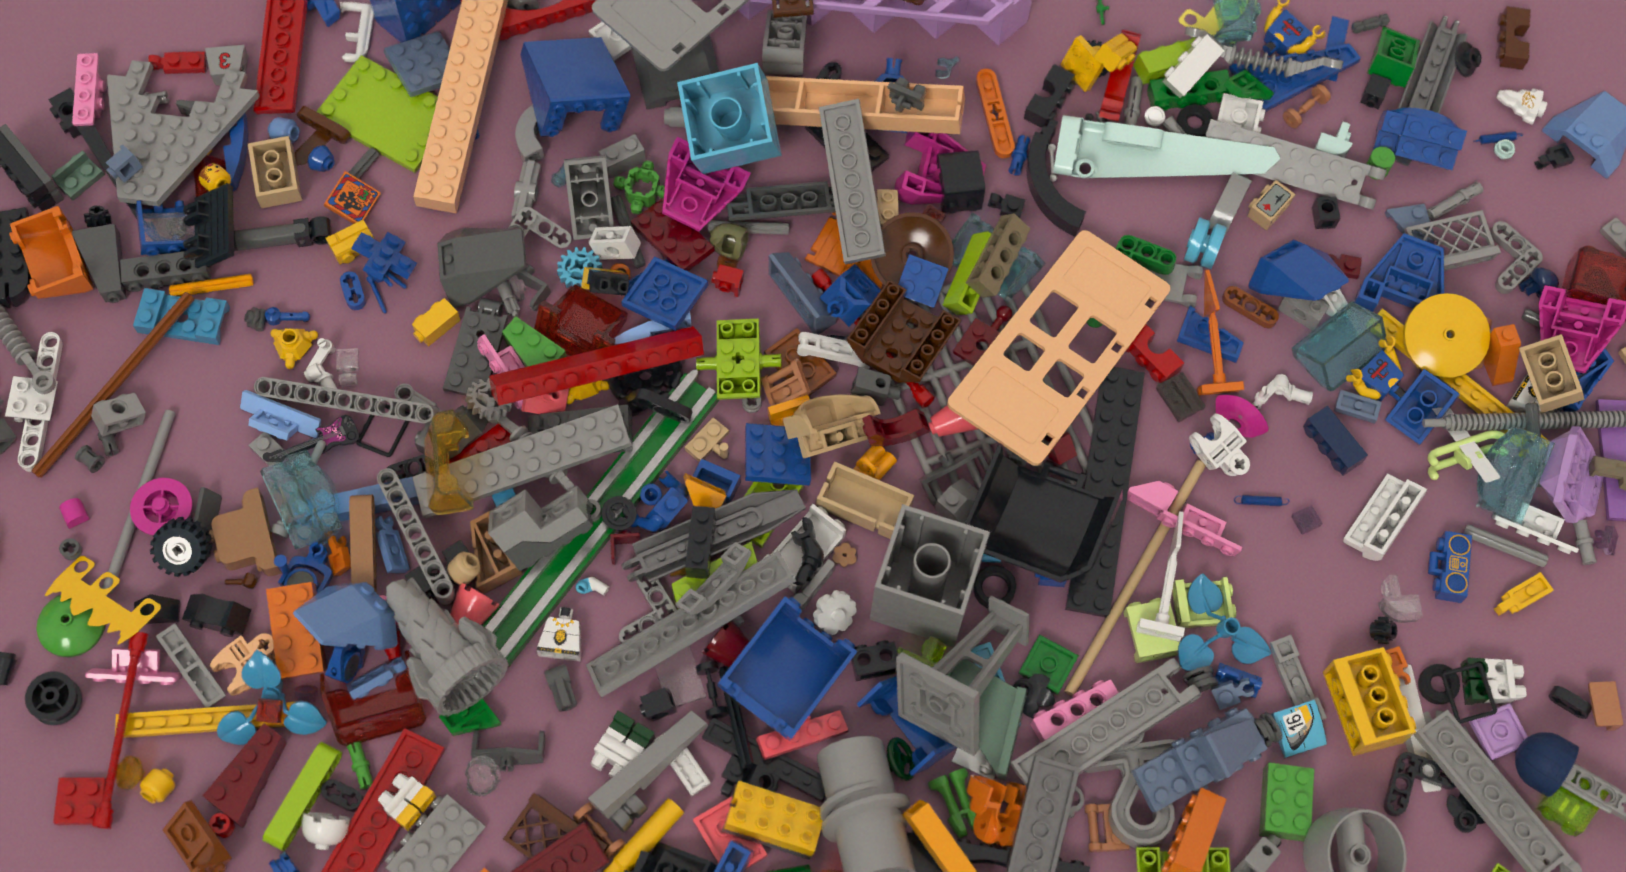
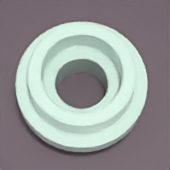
M1504 139L1496 143L1494 152L1501 159H1509L1514 155L1515 147L1510 140Z

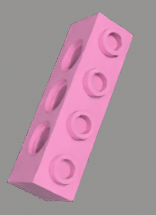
M1110 679L1106 682L1100 680L1091 686L1092 689L1089 691L1080 690L1072 695L1073 699L1067 702L1061 700L1053 705V709L1047 712L1044 709L1034 714V719H1032L1030 725L1040 743L1098 707L1090 702V698H1097L1102 704L1119 692L1112 680ZM1073 707L1078 708L1081 711V715H1073L1070 709ZM1051 718H1059L1062 721V725H1054L1051 722Z

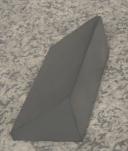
M201 487L194 523L197 520L201 522L199 526L201 528L206 527L208 529L206 535H209V530H212V520L219 515L222 497L205 487Z

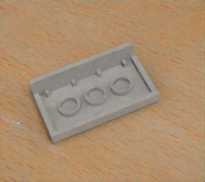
M446 794L443 798L439 795L431 804L433 810L429 815L423 814L415 823L418 828L414 833L408 832L400 841L403 846L398 852L393 850L385 859L387 865L384 868L390 872H449L486 826L449 795Z

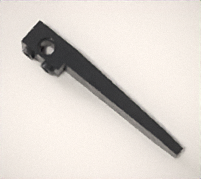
M68 88L48 99L53 106L49 109L55 119L60 117L62 122L59 125L65 134L69 132L73 139L80 135L83 137L116 187V179L106 171L109 166L105 162L112 156L95 125L74 126L72 123L74 92L72 89ZM126 203L137 219L136 204Z

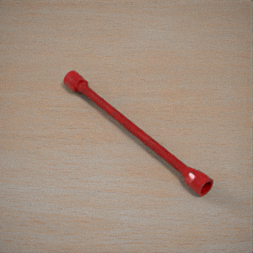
M823 269L817 270L811 276L814 285L823 292L833 284L829 275ZM860 317L854 322L855 325L860 321ZM890 352L886 353L887 357L894 358ZM905 382L910 387L913 398L922 409L928 407L934 401L935 397L924 385H919L916 382Z
M137 632L128 641L129 656L131 658L128 665V676H126L127 679L124 685V696H122L120 716H118L119 722H117L115 742H113L114 748H112L109 771L107 772L108 777H106L107 783H105L106 786L104 787L106 789L103 792L104 798H102L103 801L100 802L99 808H96L92 823L94 828L111 829L113 809H111L112 804L110 801H112L111 795H113L112 792L114 791L112 789L115 786L114 780H116L120 751L122 750L120 748L123 745L125 725L127 724L126 719H128L130 699H132L134 679L136 678L138 667L137 662H139L138 659L141 658V654L145 652L149 634L144 632Z

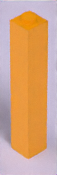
M919 799L902 814L943 872H977L929 803Z

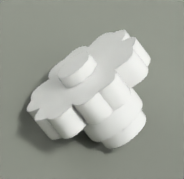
M835 590L831 596L825 594L816 603L817 610L813 613L814 623L820 627L821 631L827 634L835 635L838 630L845 631L853 622L852 616L856 614L855 601L844 591Z

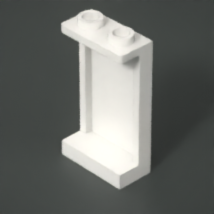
M812 504L809 512L804 517L809 518L813 522L815 539L824 551V562L834 551V548L845 538L846 529L841 521L838 519L833 520L829 517L828 512L823 507H817ZM802 520L791 532L796 531L799 534L805 532ZM790 532L771 554L779 551L795 578L799 568L802 566L803 552L801 546L793 542ZM791 584L787 588L796 594L803 585Z

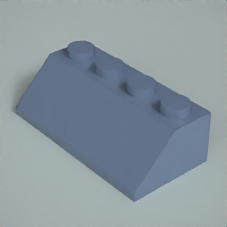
M789 252L770 254L768 274L813 334H820L836 324V317L831 316L834 312L828 313L827 305L819 298L823 291L814 286L810 274L805 273L801 269L800 261L796 257L793 258Z

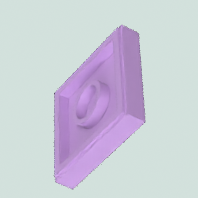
M1510 703L1498 707L1497 713L1494 715L1469 721L1490 761L1517 751L1519 745L1528 737Z

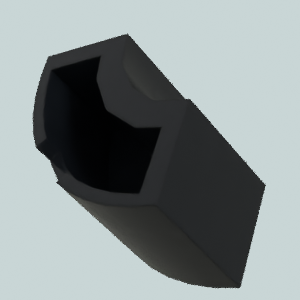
M191 594L182 620L189 622V626L202 630L204 627L219 631L221 635L233 637L234 634L243 635L252 609L234 601L220 600L205 594Z

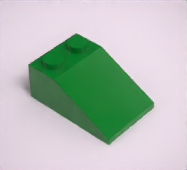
M1383 26L1367 74H1376L1391 80V84L1394 86L1405 88L1415 69L1420 40Z

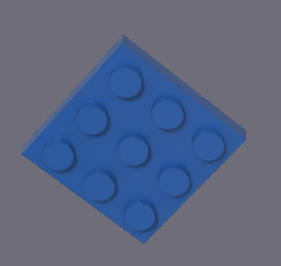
M654 256L621 301L622 307L676 331L708 287V280Z
M746 423L745 481L810 486V457H802L798 438L788 439L785 426Z

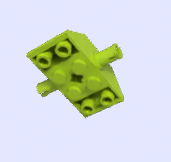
M759 318L717 320V355L715 357H696V369L698 371L716 370L717 400L760 398L762 387L761 370L766 367H782L781 354L762 355Z

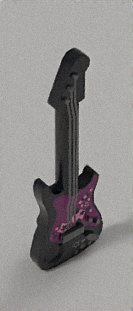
M342 415L326 427H317L315 430L317 433L320 432L321 436L285 450L279 449L271 453L266 452L263 454V460L266 462H285L288 457L314 448L319 440H323L326 443L322 452L324 454L335 446L357 443L359 441V433L352 418L348 415Z

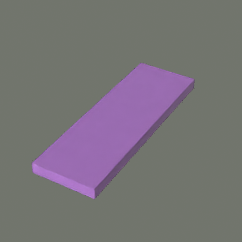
M1598 399L1596 401V411H1626V401ZM1626 427L1598 428L1601 457L1626 461ZM1604 477L1606 518L1612 521H1626V491L1619 488L1618 479Z

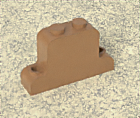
M258 487L250 489L244 493L243 500H241L243 508L213 518L211 523L212 530H209V534L211 535L212 542H215L217 547L214 550L217 563L222 562L228 570H237L256 564L258 571H263L267 576L282 574L279 567L274 564L277 552L272 532H270L271 527L263 495Z

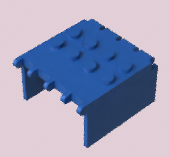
M370 0L376 22L400 43L421 37V33L424 35L436 25L435 21H441L450 13V9H455L461 3L460 0Z

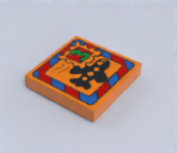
M344 171L323 206L355 224L366 218L381 192Z

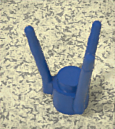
M389 270L382 280L367 273L368 277L366 280L370 283L382 312L386 313L387 310L375 285V281L380 283L384 280L385 283L392 287V282L386 277L388 276L402 288L406 289L407 286Z

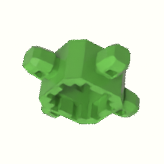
M646 160L641 168L635 167L629 170L627 179L623 176H617L614 179L613 184L615 188L625 189V198L631 204L630 208L633 214H640L643 207H651L656 203L657 196L664 198L665 185L662 184L660 186V179L656 171H654L652 161ZM639 179H642V182L645 183L652 182V190H650V193H646L645 196L641 192L633 193V184L639 182Z

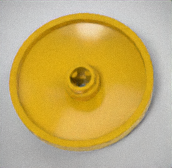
M1438 294L1421 301L1410 312L1403 329V343L1408 357L1421 371L1425 369L1438 378H1454L1472 371L1484 359L1490 344V328L1482 310L1471 300L1456 294ZM1448 331L1451 333V338H1448L1446 335Z

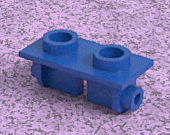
M1219 663L1215 675L1218 685L1233 680L1234 685H1237L1241 679L1249 678L1250 683L1244 685L1243 688L1245 690L1253 688L1254 694L1250 697L1255 699L1263 683L1261 677L1223 663Z

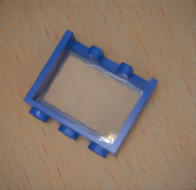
M136 201L141 255L153 256L188 251L183 246V242L195 236V225L187 226L184 224L183 218L187 215L183 212V201H176L175 208H163L161 204L160 206H153V209H142L141 201Z

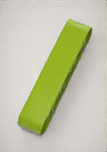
M322 741L316 746L267 827L262 838L264 842L281 851H285L289 847L302 825L303 813L308 814L321 794L322 785L329 780L342 757L340 750Z

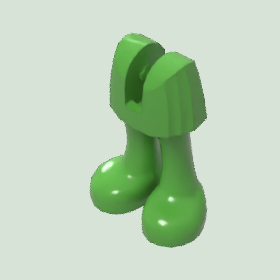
M966 768L948 774L958 794L962 810L959 809L954 799L947 775L940 776L927 783L930 790L939 791L944 798L950 815L947 821L959 838L967 836L966 827L962 819H967L974 833L973 824L976 813L970 810V799L965 786V779L968 777Z

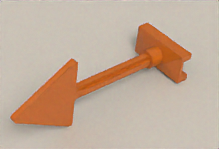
M1205 270L1204 317H1209L1208 325L1214 374L1212 375L1213 383L1197 387L1198 396L1234 393L1244 390L1243 381L1226 382V376L1223 373L1218 321L1215 316V312L1220 310L1210 270Z

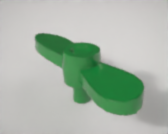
M1097 0L1096 11L1100 13L1101 25H1105L1103 13L1105 10H1109V6H1104L1102 0Z

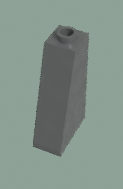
M115 224L72 231L73 237L106 303H117L120 300L127 299L126 289L121 282L120 260L123 259L121 238Z

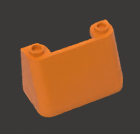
M59 206L10 223L12 232L9 233L11 240L22 249L32 278L30 279V284L27 285L32 297L36 296L38 299L86 293L94 290L86 263L73 237L72 231L74 230Z

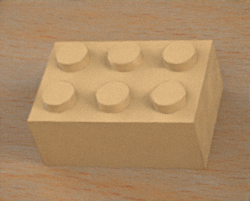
M289 136L248 143L255 193L261 209L302 201L295 153Z
M1562 334L1519 348L1541 413L1585 400Z

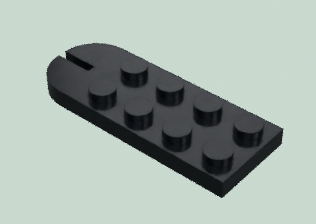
M26 207L0 211V303L7 308H11V304L7 299L8 296L14 307H18L24 302L25 295L29 291L27 285L30 284L31 277L22 249L18 244L12 242L9 234L12 232L10 223L29 217Z

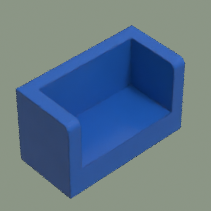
M704 459L700 460L693 474L694 477L723 489L726 494L724 500L726 504L732 502L741 484V475Z

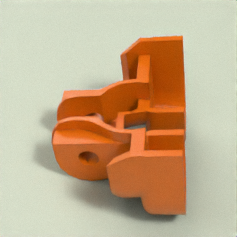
M970 776L967 793L972 797L970 810L976 813L973 828L978 839L987 844L996 843L999 846H1012L1025 795V785L1007 781L1006 785L983 776ZM1004 800L1008 805L1004 812H1000L1001 803Z

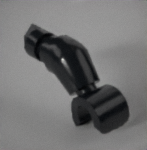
M807 517L802 518L804 533L791 532L793 542L801 546L803 552L802 566L795 576L796 582L793 583L799 586L804 585L806 581L812 580L815 571L821 567L824 559V551L815 539L813 522Z

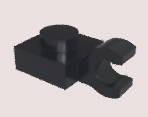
M1566 143L1548 148L1545 151L1546 154L1539 156V161L1534 162L1538 170L1550 164L1555 169L1571 164L1575 159Z
M991 193L987 206L1001 209L1000 215L1002 216L1016 214L1020 218L1025 199L1008 194L1003 199L1000 195Z
M734 755L731 756L722 773V777L727 780L721 788V795L728 798L738 781L742 780L746 769L741 767L740 759Z

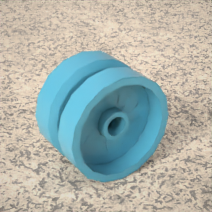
M1199 217L1195 230H1192L1189 237L1184 260L1195 263L1201 252L1203 253L1200 262L1201 266L1211 270L1227 227L1217 223L1214 225L1211 234H1207L1210 221Z

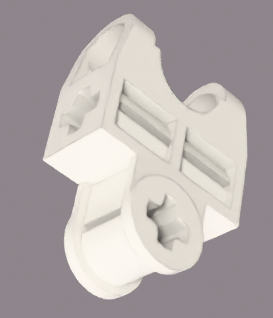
M1215 413L1210 417V421L1213 424L1214 440H1208L1206 437L1203 438L1199 433L1194 432L1189 436L1190 443L1197 456L1209 470L1220 467L1228 476L1243 475L1249 470L1250 461L1241 451L1240 447L1247 441L1231 422L1220 414Z

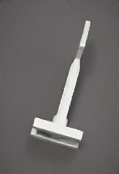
M1181 511L1178 513L1168 555L1159 613L1156 614L1155 621L1141 618L1136 629L1137 633L1180 642L1181 637L1184 636L1185 628L1168 624L1170 617L1168 611L1177 566L1176 555L1181 547L1184 514Z

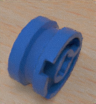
M285 851L280 854V858L269 862L274 872H300Z

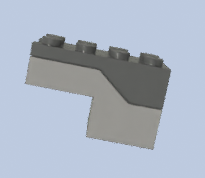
M578 486L542 508L525 489L489 512L488 534L505 552L518 570L521 571L526 567H532L540 558L551 555L561 545L569 544L579 534L587 533L593 526L592 515L590 514V511L593 510V505L587 500V497Z

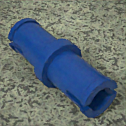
M1025 135L1018 137L1016 148L1011 154L1012 161L1008 171L1012 174L1015 169V176L1021 174L1023 163L1027 160L1028 156L1027 149L1031 140L1027 137L1024 142Z

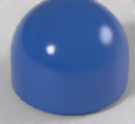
M646 484L640 492L641 500L647 505H655L661 500L662 491L656 484Z

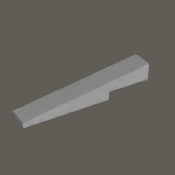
M691 710L588 798L591 804L603 816L609 819L639 788L644 790L708 726L707 723Z

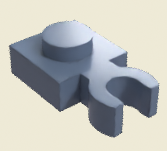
M1249 678L1241 679L1237 685H1234L1233 680L1211 687L1220 710L1241 703L1240 696L1250 697L1254 694L1253 688L1249 690L1243 688L1244 685L1250 683Z

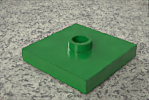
M1039 634L1018 674L1027 679L1034 674H1043L1049 677L1050 682L1046 688L1058 695L1079 655Z

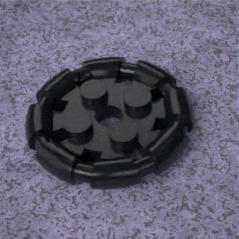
M681 361L609 378V388L617 400L627 396L628 394L626 393L629 390L635 391L639 388L647 389L669 398L670 395L668 393L672 388L676 389L680 384L681 377L683 376V373H681L682 364ZM673 371V374L666 375V372ZM644 372L651 374V377L647 380H643L639 376ZM618 377H624V380L620 381ZM663 385L667 388L666 391L660 390L663 387Z

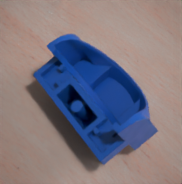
M1419 108L1385 110L1382 112L1376 128L1378 132L1372 150L1377 147H1387L1393 151L1395 156L1453 170L1458 151L1462 150L1467 130L1460 129L1448 117L1430 110Z

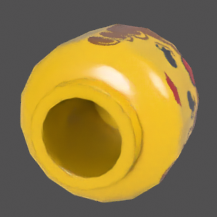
M212 163L201 170L199 181L202 186L211 191L224 184H230L231 177L219 164Z

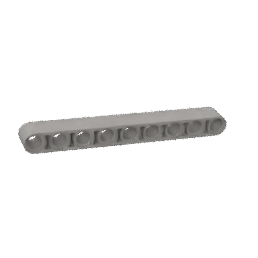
M268 377L258 378L254 384V390L258 395L274 399L429 425L436 424L441 418V412L436 406ZM267 383L270 384V389L268 392H266L265 390ZM289 386L290 392L286 396L285 389ZM309 389L310 395L306 399L305 392ZM329 393L330 399L328 402H325V395ZM347 396H349L350 402H349V404L346 406V405H345V398H346ZM369 399L370 406L368 409H365V401ZM389 402L390 410L386 413L385 405ZM407 406H410L411 412L406 416L405 409ZM430 409L431 416L429 419H426L425 413Z

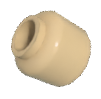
M469 552L458 553L447 567L450 578L460 585L462 583L469 584L480 573L481 569L479 559Z

